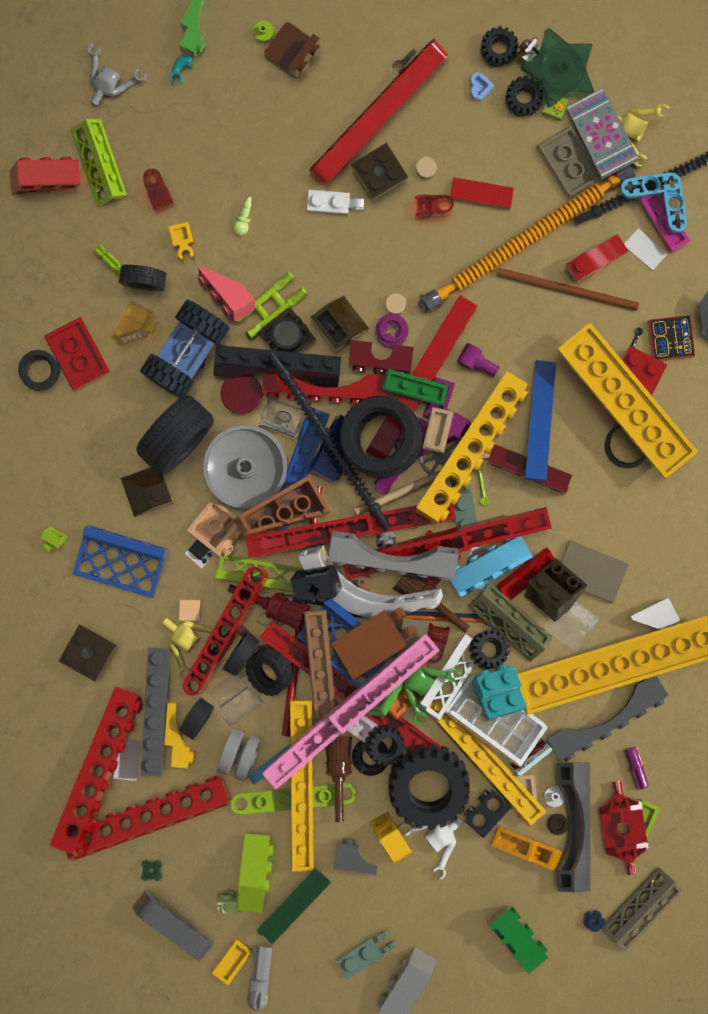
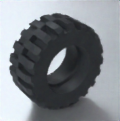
M430 743V747H424V744H420L416 750L411 747L406 750V755L398 757L399 760L393 764L391 774L389 775V796L392 807L396 808V814L399 817L403 816L404 822L409 825L414 822L415 827L422 829L423 825L428 826V830L434 829L435 825H439L440 828L445 827L447 821L453 823L457 820V814L462 815L465 810L464 805L468 804L470 783L466 766L462 760H459V756L455 752L450 753L449 748L442 746L439 749L437 744ZM424 771H436L448 779L449 790L439 800L432 802L421 801L410 793L409 783L411 779Z

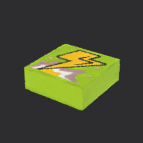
M549 93L542 114L561 120L568 99Z

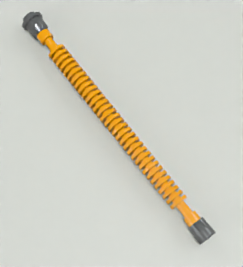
M629 165L609 176L607 181L601 185L593 184L589 189L581 192L580 195L573 197L571 201H567V204L564 203L558 207V210L555 209L553 212H550L549 215L545 216V219L541 218L536 224L527 227V230L524 229L518 233V236L515 235L509 241H506L505 245L501 244L496 250H492L487 256H483V260L481 258L478 259V262L475 261L474 265L471 264L469 268H465V271L462 270L460 273H457L456 277L452 276V282L445 287L441 286L425 295L421 294L419 296L420 301H418L420 307L424 312L432 313L433 309L443 303V300L449 296V293L455 289L463 290L462 286L466 288L467 284L471 285L472 282L476 281V278L480 279L485 273H489V269L491 271L494 270V267L497 268L503 264V261L506 262L507 258L510 259L512 256H515L516 252L520 253L525 247H529V244L532 245L534 241H538V238L541 239L543 236H546L547 232H552L556 227L568 221L569 218L572 219L574 215H578V212L581 213L587 207L599 201L600 198H604V192L611 187L615 188L620 184L622 185L626 179L636 177L634 170Z

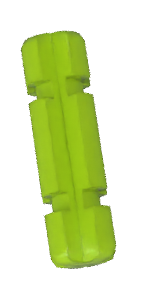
M102 245L97 246L94 254L98 258H102L101 260L120 277L121 263L110 252H107V249Z

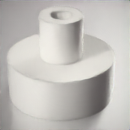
M550 786L544 792V800L551 807H559L565 801L558 786Z

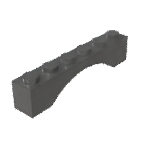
M148 648L140 771L142 776H164V741L171 649Z
M657 676L644 679L635 684L626 705L610 720L587 729L562 728L547 737L546 741L552 748L558 761L564 760L567 762L576 756L574 752L579 749L583 751L589 749L594 745V740L598 738L603 740L612 735L611 730L616 727L619 730L630 724L628 720L634 716L637 719L648 713L647 708L652 705L655 708L666 702L664 698L669 695Z
M561 762L557 763V784L564 797L568 813V840L562 862L558 868V891H591L590 763Z

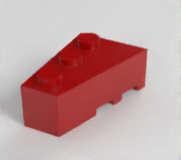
M29 157L19 158L9 171L11 195H18V190H30L31 193H37L38 189H50V191L77 189L81 184L79 161L72 160V157H61L60 160H52L51 157L31 160Z

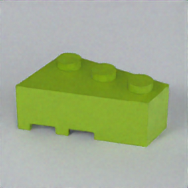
M245 833L238 885L237 911L263 913L265 892L269 893L270 880L267 879V875H271L272 862H268L269 857H273L274 845L270 844V836Z

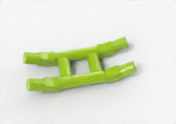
M288 271L255 299V311L262 320L245 332L248 339L257 335L260 330L289 307L292 308L307 294L306 290L301 287L295 294L284 301L277 293L294 278L291 272ZM269 298H272L278 308L268 314L261 305ZM249 313V314H247L246 316L242 317L241 319H239V320L236 321L235 323H238V322L241 321L242 319H245V318H246L247 316H249L251 313Z

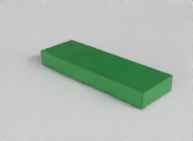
M388 369L382 390L443 406L449 386Z

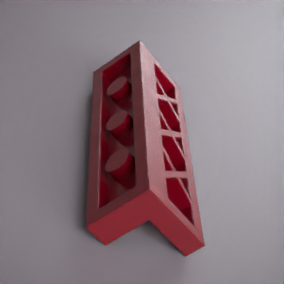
M495 444L487 464L525 479L527 457ZM548 465L546 482H530L565 495L572 475Z

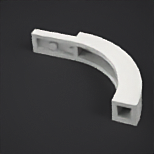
M324 545L304 548L299 556L304 570L333 565L331 561H328L329 557ZM337 570L342 588L333 600L345 610L371 619L384 610H387L390 614L399 607L403 608L406 612H413L420 608L433 609L439 605L443 594L441 589L395 596L375 594L354 585Z

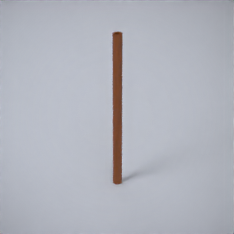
M498 267L497 276L633 310H638L639 302Z

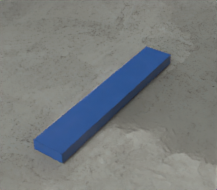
M535 360L525 480L546 482L556 362Z
M315 409L314 412H318V418H322L321 422H324V427H326L330 414ZM308 416L288 466L286 480L280 491L307 477L322 437L317 435V430L314 431L315 426H311L312 422L307 420ZM286 526V527H283V528H279V529H281V530L288 529L289 526Z

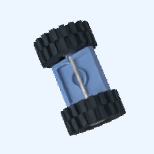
M186 299L175 316L180 322H178L157 356L150 354L140 369V372L145 377L178 398L187 395L195 383L192 378L212 347L219 345L230 329L216 315Z

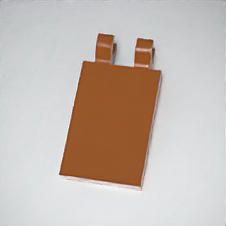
M399 607L390 614L387 610H384L331 643L353 680L408 647L405 641L416 635L417 631L414 626L410 625L402 632H399L395 622L407 615L403 608Z

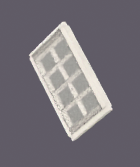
M473 672L445 713L512 763L521 767L548 726L533 714L528 715L526 709L487 721L472 684L473 680L477 677V674Z

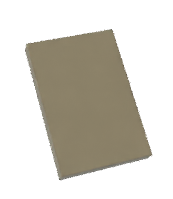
M573 125L537 145L536 148L568 199L602 180L588 149Z
M571 540L561 561L562 564L587 584L584 592L611 603L615 600L629 565Z

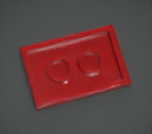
M81 317L44 336L73 391L110 372Z

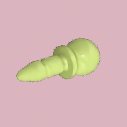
M247 197L244 201L240 216L236 215L237 220L232 225L233 232L238 236H243L248 232L249 227L247 223L250 222V219L247 217L251 208V197Z

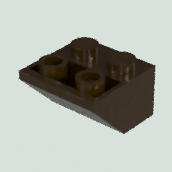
M345 296L330 302L311 316V322L335 353L369 329Z
M555 559L528 581L525 596L556 622L572 608L586 589L587 584L558 559Z

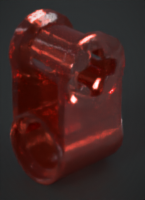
M153 168L146 170L143 174V182L154 211L173 204L167 186H165L160 172ZM153 176L154 178H156V183L152 184V182L149 181V177Z
M423 194L414 197V200L417 201L415 218L448 217L454 211V201L449 195ZM442 202H448L451 206L447 210H442L439 205Z
M431 622L429 623L427 636L439 649V657L436 660L429 659L426 661L427 663L437 664L442 659L450 627L443 628L435 626Z

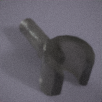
M412 49L402 60L394 61L392 68L397 64H402V69L398 73L402 72L406 63L416 51Z

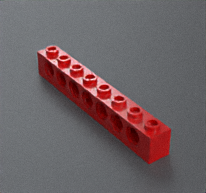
M115 686L49 846L76 857L78 853L83 851L86 843L84 838L87 833H90L94 821H92L93 816L99 812L102 805L100 799L103 792L106 793L110 786V781L108 780L111 773H114L117 769L119 753H123L126 747V736L133 730L135 714H139L143 702H141L142 698L139 695ZM122 708H127V714L122 718L118 717V711ZM113 728H119V733L116 737H110V731ZM110 747V755L102 757V750ZM97 767H102V774L99 777H94V770ZM94 787V794L86 797V789ZM83 806L86 807L85 815L78 817V809ZM76 826L78 828L77 835L70 837L69 830Z
M210 777L205 780L206 783L198 785L194 783L186 786V790L179 793L177 790L165 794V798L159 800L158 798H152L145 801V805L127 807L126 812L107 814L105 816L106 819L100 821L94 819L92 820L94 821L90 833H87L90 834V841L85 844L83 851L78 853L77 857L66 853L69 860L74 861L231 805L225 782L221 777ZM204 791L211 792V797L207 801L201 800V794ZM185 798H190V806L187 808H182V800ZM165 805H170L171 807L168 815L161 814V809ZM145 812H150V820L143 823L141 816ZM129 819L131 822L130 827L122 830V822ZM76 826L69 830L70 837H74L78 833ZM109 826L111 829L110 834L107 837H102V829Z

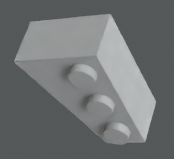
M414 947L407 961L404 960L402 962L397 978L393 977L388 986L390 990L387 995L383 993L377 1004L380 1006L378 1014H408L429 981L436 959Z

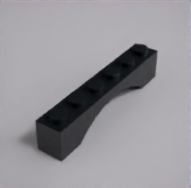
M216 345L213 376L236 378L252 373H278L267 357L275 352L284 367L291 371L292 376L302 378L321 387L337 388L339 384L341 357Z

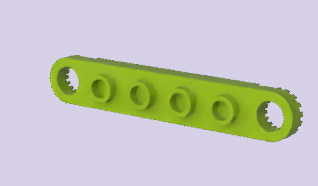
M343 783V788L348 787L353 793L350 799H343L344 805L352 803L357 796L356 788L350 783ZM335 784L313 786V808L335 806ZM291 788L236 794L231 800V809L239 815L291 810ZM238 798H244L247 801V807L244 810L236 808L235 802Z

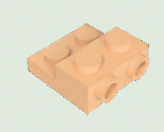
M213 498L187 529L191 535L220 558L231 554L235 541L243 538L242 533L234 522L237 516Z

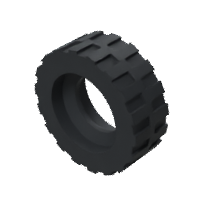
M125 264L121 265L119 284L141 290L163 291L167 273L152 267Z
M271 647L258 650L248 659L245 665V672L249 682L258 692L266 696L278 695L290 685L293 679L292 667L288 659L281 652L271 649ZM262 663L271 667L276 675V680L269 678L265 674Z

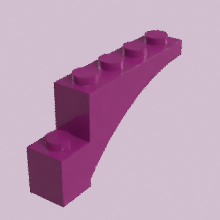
M453 412L446 444L457 440L461 441L471 426V422L467 418ZM417 417L422 427V441L424 442L428 422ZM401 437L397 440L395 444L396 450L399 448L400 443L402 441ZM422 448L416 460H418L431 450H426ZM400 475L390 478H376L374 489L382 495L387 494Z

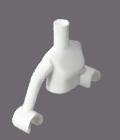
M459 817L453 823L446 824L445 827L440 828L439 825H435L434 829L424 835L437 853L447 846L439 865L433 869V873L438 869L443 871V875L438 878L439 880L443 879L446 875L444 867L456 844L453 831L463 824ZM402 823L398 828L400 829L405 825L408 826V832L403 835L407 836L412 831L428 829V826L423 825L422 829L416 828L415 825Z

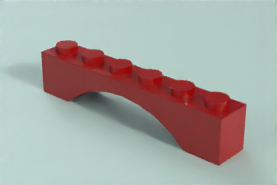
M263 372L262 394L266 395V398L279 399V396H287L288 400H294L295 396L290 395L292 392L287 390V385L284 386V380L281 381L279 379V373ZM368 374L359 381L337 388L313 386L294 377V382H298L297 387H301L300 391L305 393L304 397H308V401L320 402V399H329L330 403H341V400H347L349 404H356L358 401H362L369 396H388V391L382 390L386 375Z

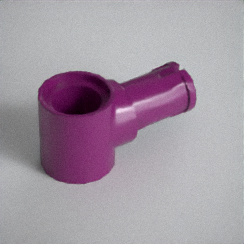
M466 343L457 362L469 370L479 369L494 377L500 367L485 359L482 350L470 343Z

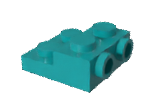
M505 664L497 667L496 672L489 673V670L481 671L472 682L487 721L523 711L527 708L520 691L522 685L514 666L508 667Z

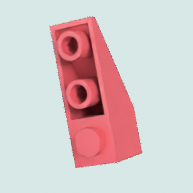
M202 266L198 267V281L200 285L208 289L212 300L221 305V309L226 317L230 316L236 322L255 310V299L242 284Z

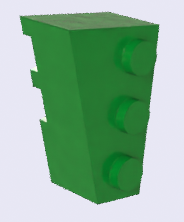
M505 906L489 919L487 923L527 973L530 974L548 959V956L545 954L548 950L541 941L535 942L532 938L534 932L527 924L523 926L518 919L521 916L514 908L509 909Z

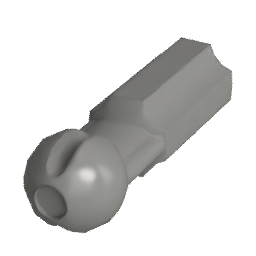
M254 945L247 1004L255 1011L264 1009L268 1003L267 994L273 948L269 946Z

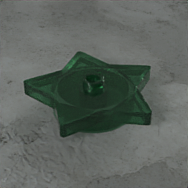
M546 29L540 53L521 66L520 69L540 83L539 86L542 88L547 107L554 106L568 93L592 94L594 92L586 70L592 43L568 44L552 29Z

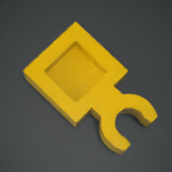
M189 221L168 226L173 247H180L178 250L179 259L183 260L182 254L185 251H188L191 258H194V252L188 246V244L194 243Z

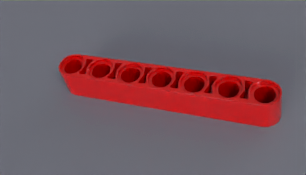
M250 567L242 577L183 682V690L187 695H199L206 689L267 581L268 573L263 567ZM255 570H258L261 574L258 582H255L252 578ZM245 588L250 591V598L248 600H244L242 597V591ZM234 607H237L240 611L238 618H234L231 614ZM224 625L229 628V635L227 637L221 633V628ZM213 644H217L219 647L217 655L211 652ZM202 662H206L209 666L207 673L201 671L200 666ZM192 680L198 683L197 691H193L190 687Z

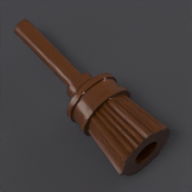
M409 572L404 574L393 587L394 590L403 595L435 590L431 583L427 584L416 573ZM439 603L434 608L464 633L469 629L470 626L443 604Z
M336 737L325 747L327 762H325L327 766L326 774L332 777V782H335V822H344L343 781H346L345 777L352 774V762H350L352 737Z

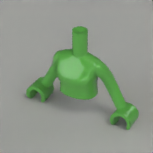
M422 665L404 681L403 688L415 712L414 722L416 724H422L417 715L427 718V713L420 710L412 691L419 694L422 698L435 682L429 675L445 677L450 682H455L450 673L455 672L457 675H460L459 669L451 668L448 672Z

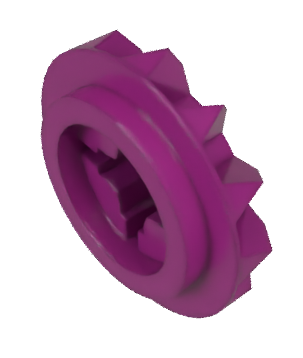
M386 314L376 324V337L380 343L388 347L400 345L408 336V324L400 315ZM389 322L393 328H400L395 331V338L390 333H384L389 329Z

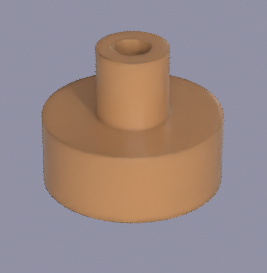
M369 575L352 578L351 583L363 590L370 591L372 579Z

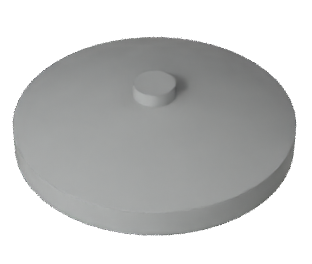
M239 425L226 429L213 439L205 453L203 472L209 489L217 499L234 508L251 509L280 492L287 476V459L281 444L271 433L260 427Z

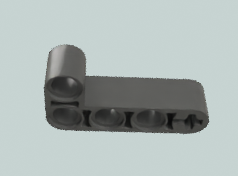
M147 890L132 907L140 919L198 961L203 958L213 945L207 937L163 906Z

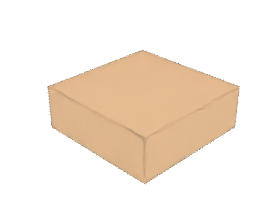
M180 600L179 621H201V600Z

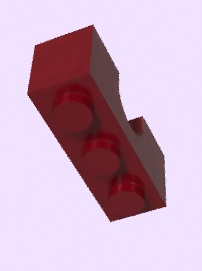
M351 340L349 368H352L354 372L373 370V373L378 375H385L388 369L411 374L414 347L393 345L390 357L385 360H379L372 354V342Z

